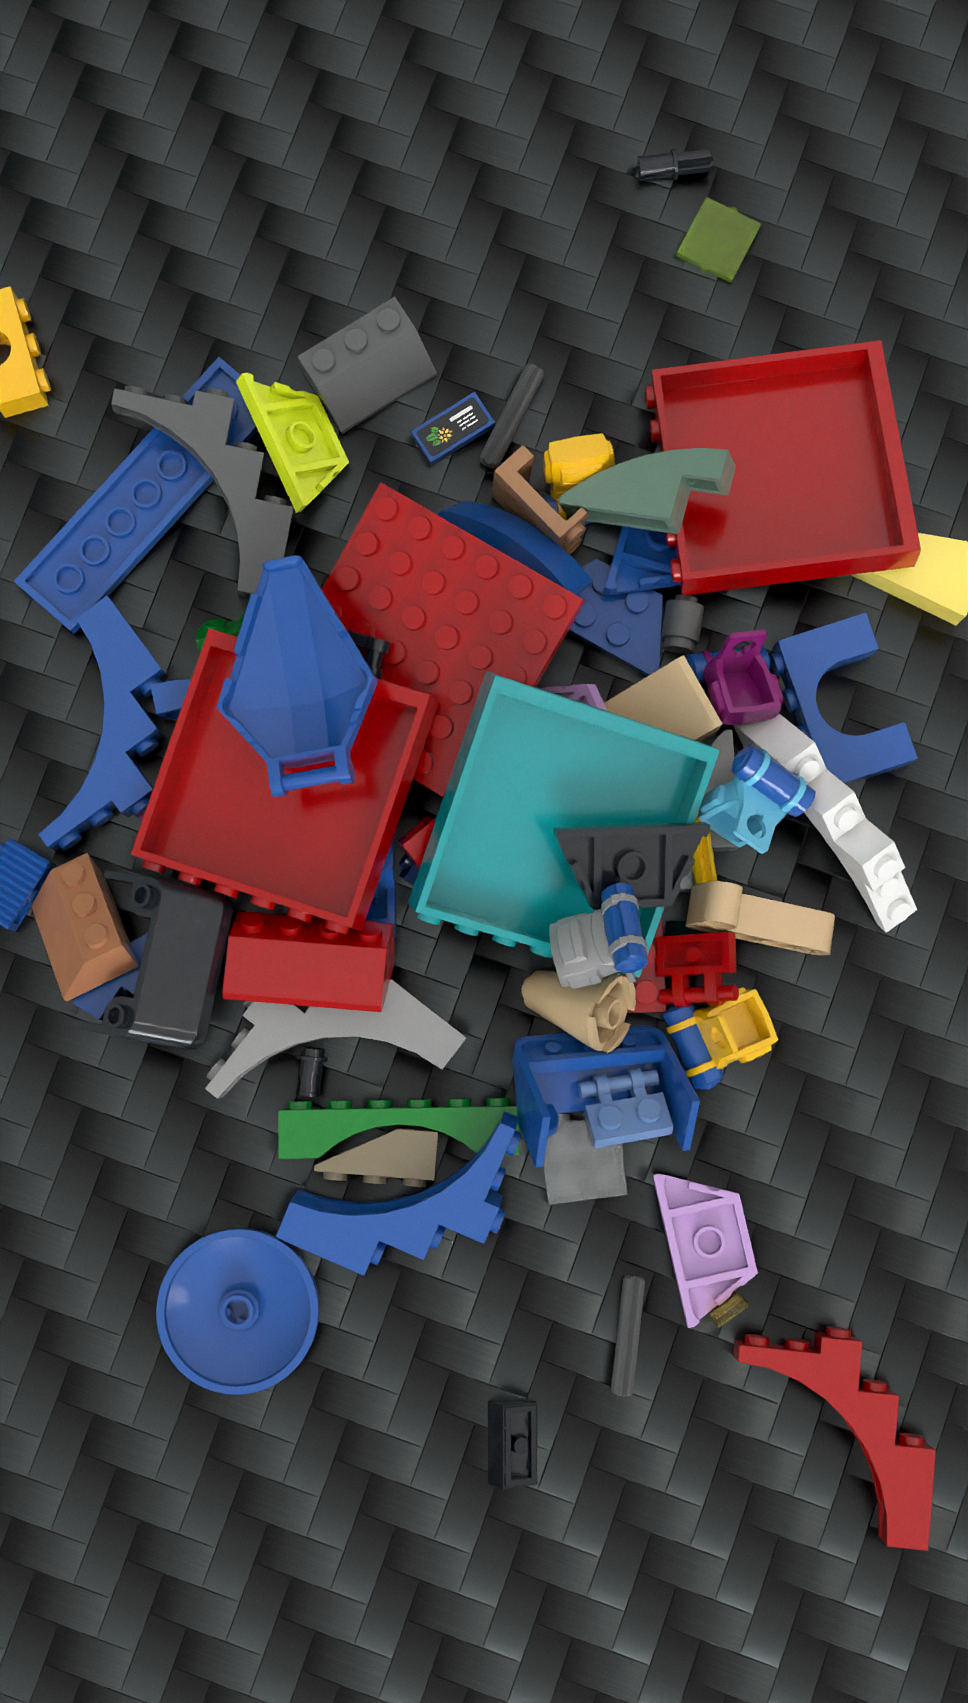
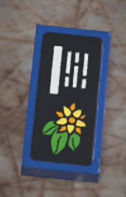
M473 392L413 429L411 436L429 464L433 466L494 428L495 421L477 394Z

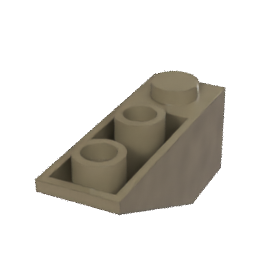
M400 1127L315 1164L314 1171L324 1172L323 1179L347 1181V1174L363 1175V1182L386 1184L387 1177L403 1178L402 1185L426 1187L427 1180H435L439 1131Z

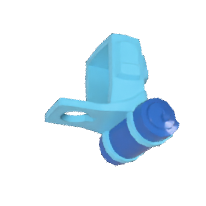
M749 744L737 753L732 762L731 771L735 777L726 784L719 785L704 795L698 811V819L701 822L710 824V829L740 848L748 844L763 854L769 849L775 826L786 814L797 817L807 811L815 799L816 791L806 784L807 782L802 776L793 774L771 758L766 750H759L752 744Z

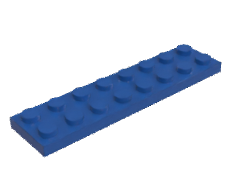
M218 357L182 398L187 400L186 404L193 405L195 390L205 392V388H216L226 391L229 398H234V412L227 445L234 446L235 442L248 443L258 432V429L236 384L240 374ZM153 428L14 582L69 631L75 634L81 627L76 617L105 596H109L213 482V478L195 456L172 437Z

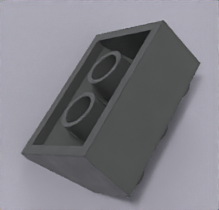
M395 297L297 356L302 375L314 393L318 395L323 407L341 434L437 376V372L415 326Z

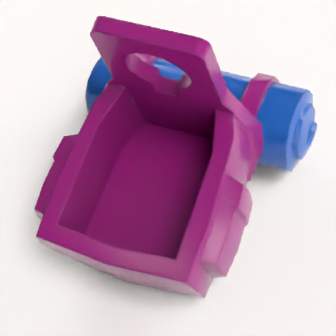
M765 629L730 633L720 651L709 652L702 650L685 656L699 683L708 687V699L722 724L743 725L761 722L776 717L781 710L783 696L779 687V681L776 675L771 674L769 671L770 657L763 646L767 637ZM753 641L750 645H743L739 649L734 648L740 642Z

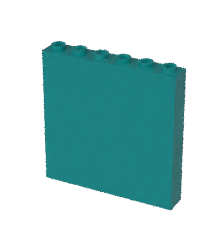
M486 671L408 904L418 913L417 918L427 923L440 925L441 920L455 923L454 928L462 933L478 936L479 931L492 934V940L500 944L515 947L516 942L530 945L529 950L531 952L552 958L549 925L579 913L588 914L595 911L589 907L553 834V828L695 822L720 749ZM664 907L638 909L643 938L647 941L648 946L647 955ZM642 969L634 972L636 977L640 978ZM616 972L622 974L623 976H626V973Z

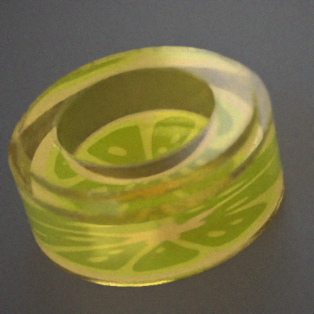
M737 1292L720 1306L716 1307L709 1317L716 1327L720 1328L750 1304L742 1293Z

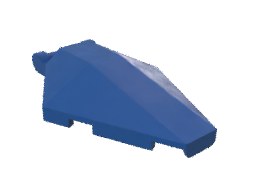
M295 555L266 561L262 564L263 570L256 593H251L233 651L237 656L230 679L225 678L216 708L267 763L269 787L273 797L287 796L288 791L338 781L341 785L354 783L355 773L350 751L378 680L303 558ZM335 760L334 766L287 775L284 773V767L298 768Z

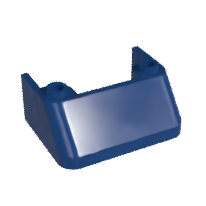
M646 1025L631 1026L621 1044L608 1053L593 1050L567 1032L525 1036L515 1042L512 1062L517 1117H519L518 1125L535 1167H543L547 1138L558 1129L559 1117L557 1114L585 1111V1106L597 1104L595 1096L580 1097L578 1083L591 1081L593 1076L606 1074L607 1078L626 1075L627 1070L640 1068L642 1072L657 1070L659 1085L645 1087L647 1095L663 1092L674 1126L673 1133L682 1151L690 1150L700 1100L666 1035L661 1030ZM630 1090L610 1093L612 1101L632 1098Z

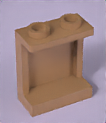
M522 445L494 471L492 497L506 512L538 528L570 555L583 541L581 535L586 530L584 525L588 512L582 507L571 518L564 520L533 489L529 481L534 455Z

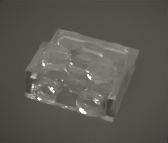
M569 1113L557 1114L559 1117L558 1129L547 1138L543 1165L548 1204L628 1195L622 1144L594 1149L586 1119L570 1120Z

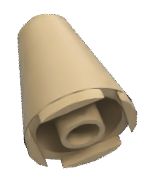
M537 970L525 979L522 986V996L526 1007L595 1051L612 1052L621 1044L631 1025L624 1021L627 1011L635 1010L636 991L633 982L630 983L628 978L622 974L608 975L602 977L600 983L572 989L570 986L562 988L557 971Z

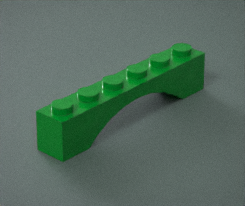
M486 1098L487 1106H471V1099H447V1107H431V1099L407 1100V1107H391V1100H368V1108H352V1100L328 1101V1108L312 1109V1101H289L288 1109L278 1110V1159L320 1158L337 1143L356 1133L390 1125L422 1126L443 1132L464 1143L477 1153L490 1138L504 1111L517 1117V1106L510 1105V1098ZM517 1123L515 1131L519 1132V1125ZM519 1143L513 1155H520Z

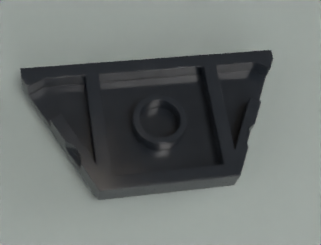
M706 822L553 828V834L589 907L593 910L601 909L602 892L607 887L616 883H626L633 887L635 897L638 899L639 908L672 906L681 889L682 879L688 875L695 861L692 857L702 837L707 838L710 832V824Z

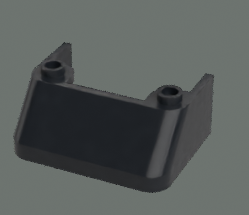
M104 870L103 878L132 885L130 894L131 908L138 916L150 918V924L134 997L119 996L111 1000L105 1009L102 1024L71 1019L70 1027L184 1050L197 1049L204 1042L208 1032L233 914L231 900L225 894L153 877Z

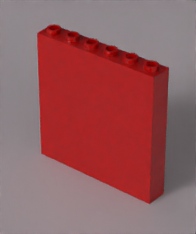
M881 340L652 370L651 385L645 386L647 409L654 408L655 419L650 420L652 443L659 442L660 452L692 448L727 449L736 465L728 496L691 491L679 534L665 532L667 547L675 548L676 559H670L673 583L680 582L682 596L915 567L921 547Z
M208 629L131 855L144 859L143 868L165 874L168 867L180 871L177 879L197 886H201L203 879L216 883L213 891L237 898L238 892L241 891L252 895L250 901L252 904L273 910L275 903L289 907L288 916L309 923L312 915L325 919L324 928L345 935L348 934L349 928L362 931L438 702L430 694L377 679V686L350 751L355 782L341 785L338 781L288 791L287 796L275 798L269 787L267 763L216 708L225 678L230 679L237 656L233 651L238 637ZM335 760L298 768L284 767V773L287 775L334 766Z

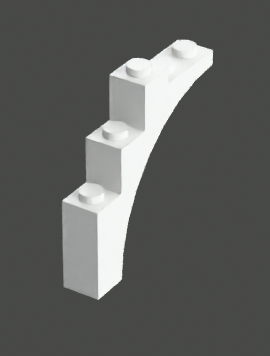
M779 713L776 717L765 721L733 725L744 748L752 744L759 750H766L771 758L793 774L802 776L807 782L806 784L816 791L812 805L804 813L826 840L854 881L877 925L887 933L914 913L917 908L901 873L905 866L895 842L866 819L855 792L827 770L815 742Z

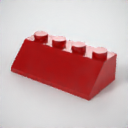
M238 911L228 937L222 992L223 999L382 1012L396 960L394 924L365 921L362 931L349 928L348 934L345 935L324 928L326 920L322 918L312 917L309 923L288 915Z

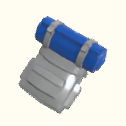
M616 883L607 887L601 894V909L588 914L579 913L549 925L551 953L562 988L570 986L572 989L591 984L594 985L600 983L602 977L615 974L616 972L626 973L630 983L636 982L634 972L648 965L647 941L643 938L640 925L639 903L630 884Z

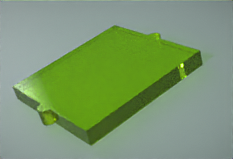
M706 197L676 256L700 267L702 273L708 271L732 283L760 229L761 223L738 213L736 207H731L730 209Z

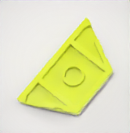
M242 373L236 380V384L296 513H299L349 463L347 456L318 395L305 391H295L289 386L274 382L271 387L254 382L252 374Z

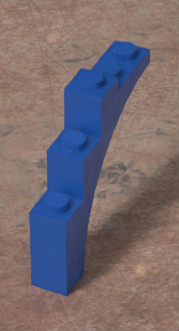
M108 595L76 617L91 643L101 672L104 695L103 730L95 761L80 791L63 813L38 834L46 846L55 851L60 848L65 851L76 845L82 839L80 834L93 825L97 828L109 821L114 815L112 810L116 807L128 818L133 814L135 817H138L146 811L154 788L133 758L136 755L143 757L152 752L159 745L157 740L164 735L137 699L142 695L144 697L151 696L150 684L160 683L168 676Z
M504 1111L490 1138L468 1163L447 1179L419 1193L389 1201L351 1202L328 1199L298 1189L288 1205L276 1238L363 1276L370 1263L378 1266L387 1244L424 1260L429 1247L437 1250L446 1228L484 1244L489 1231L497 1234L506 1211L500 1209L503 1195L497 1192L506 1172V1169L500 1167L505 1153L513 1156L522 1133L515 1131L519 1117Z

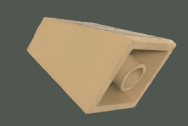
M684 655L604 703L609 712L702 743L713 738L722 726L721 720Z

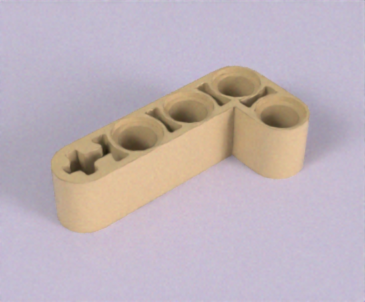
M708 881L691 888L686 927L708 933L732 932L735 933L736 939L806 954L830 955L835 915L832 913L742 894V886L729 882Z

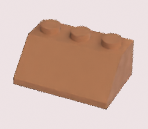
M88 853L52 869L31 905L62 997L66 1002L139 967L106 878H103L104 874Z

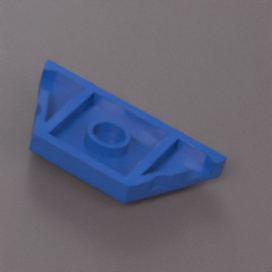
M622 526L603 591L604 595L610 596L680 586V582L673 583L670 559H676L674 547H667L665 532Z
M596 558L582 567L593 582L579 595L580 598L586 601L568 633L647 677L659 670L663 595L654 590L610 596L604 595L603 591L611 566Z

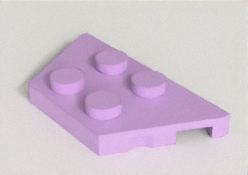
M654 1173L652 1174L686 1325L688 1328L695 1327L700 1322L699 1320L717 1305L720 1306L731 1296L733 1291L739 1286L745 1285L758 1274L740 1195L736 1192Z

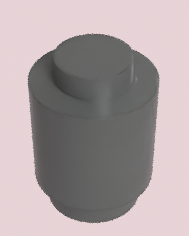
M679 594L675 595L674 600L666 602L661 632L664 650L678 654H692L694 652V646L699 644L704 606L697 603L698 598Z

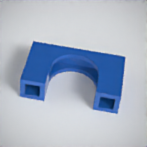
M867 613L778 640L772 648L773 654H770L772 669L776 676L781 675L786 690L782 691L784 704L789 713L794 711L798 723L796 727L815 742L827 770L846 785L907 766L918 759L905 722L869 734L852 736L838 732L830 727L818 710L816 690L822 675L835 668L869 658L879 649Z

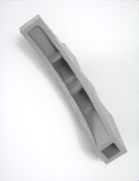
M392 979L389 982L382 1012L312 1006L305 1012L297 1005L245 1001L243 1005L248 1009L242 1016L253 1023L254 1027L251 1030L245 1027L231 1044L236 1050L226 1062L221 1058L212 1067L206 1076L211 1082L205 1089L217 1099L223 1098L245 1074L269 1057L298 1044L324 1038L362 1037L389 1042L417 1053L440 1069H444L467 1038Z

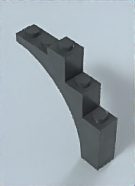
M125 386L124 390L114 388L111 404L115 413L143 421L172 437L195 456L215 481L228 505L237 533L240 558L237 593L239 596L250 598L251 593H256L263 570L262 564L266 561L284 558L294 507L287 506V500L280 497L265 495L263 500L256 499L264 453L258 452V447L250 443L235 442L234 446L227 445L234 412V398H229L226 391L216 388H205V392L195 390L193 405H188L185 398L176 395L164 394L163 399L148 396L147 390L135 386Z

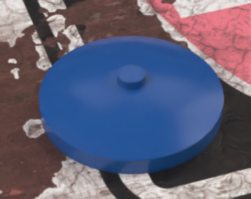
M251 1228L220 1230L190 1245L175 1259L162 1281L157 1299L156 1320L158 1333L165 1352L172 1363L195 1384L223 1394L240 1395L254 1393L267 1389L286 1378L301 1363L309 1351L319 1322V1295L309 1267L298 1252L283 1240L276 1238V1236Z

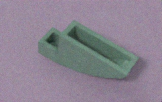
M676 449L648 454L619 463L594 474L562 494L559 504L569 518L583 507L588 512L586 521L679 534L690 492L697 491L728 496L736 465L727 449Z

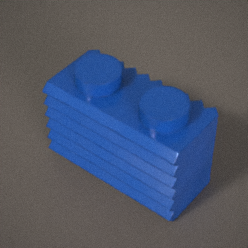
M11 838L7 840L6 844L0 843V925L16 932L50 871L56 868L57 865Z

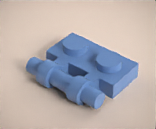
M640 1068L627 1070L626 1075L607 1078L606 1074L593 1076L591 1081L578 1083L581 1098L595 1096L597 1104L585 1106L584 1111L594 1149L672 1135L674 1126L663 1092L647 1095L645 1087L659 1085V1076L656 1069L643 1072ZM630 1090L632 1098L612 1101L610 1093Z

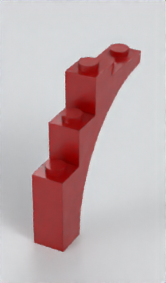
M827 1326L826 1333L815 1332L813 1348L809 1347V1341L786 1338L785 1345L769 1343V1337L756 1334H746L745 1340L734 1339L733 1356L738 1362L770 1368L800 1381L826 1399L841 1414L859 1441L872 1473L878 1501V1536L887 1547L928 1551L936 1450L923 1441L924 1437L918 1434L899 1433V1439H896L899 1395L890 1388H887L886 1382L864 1379L862 1386L859 1385L862 1341L851 1335V1329Z

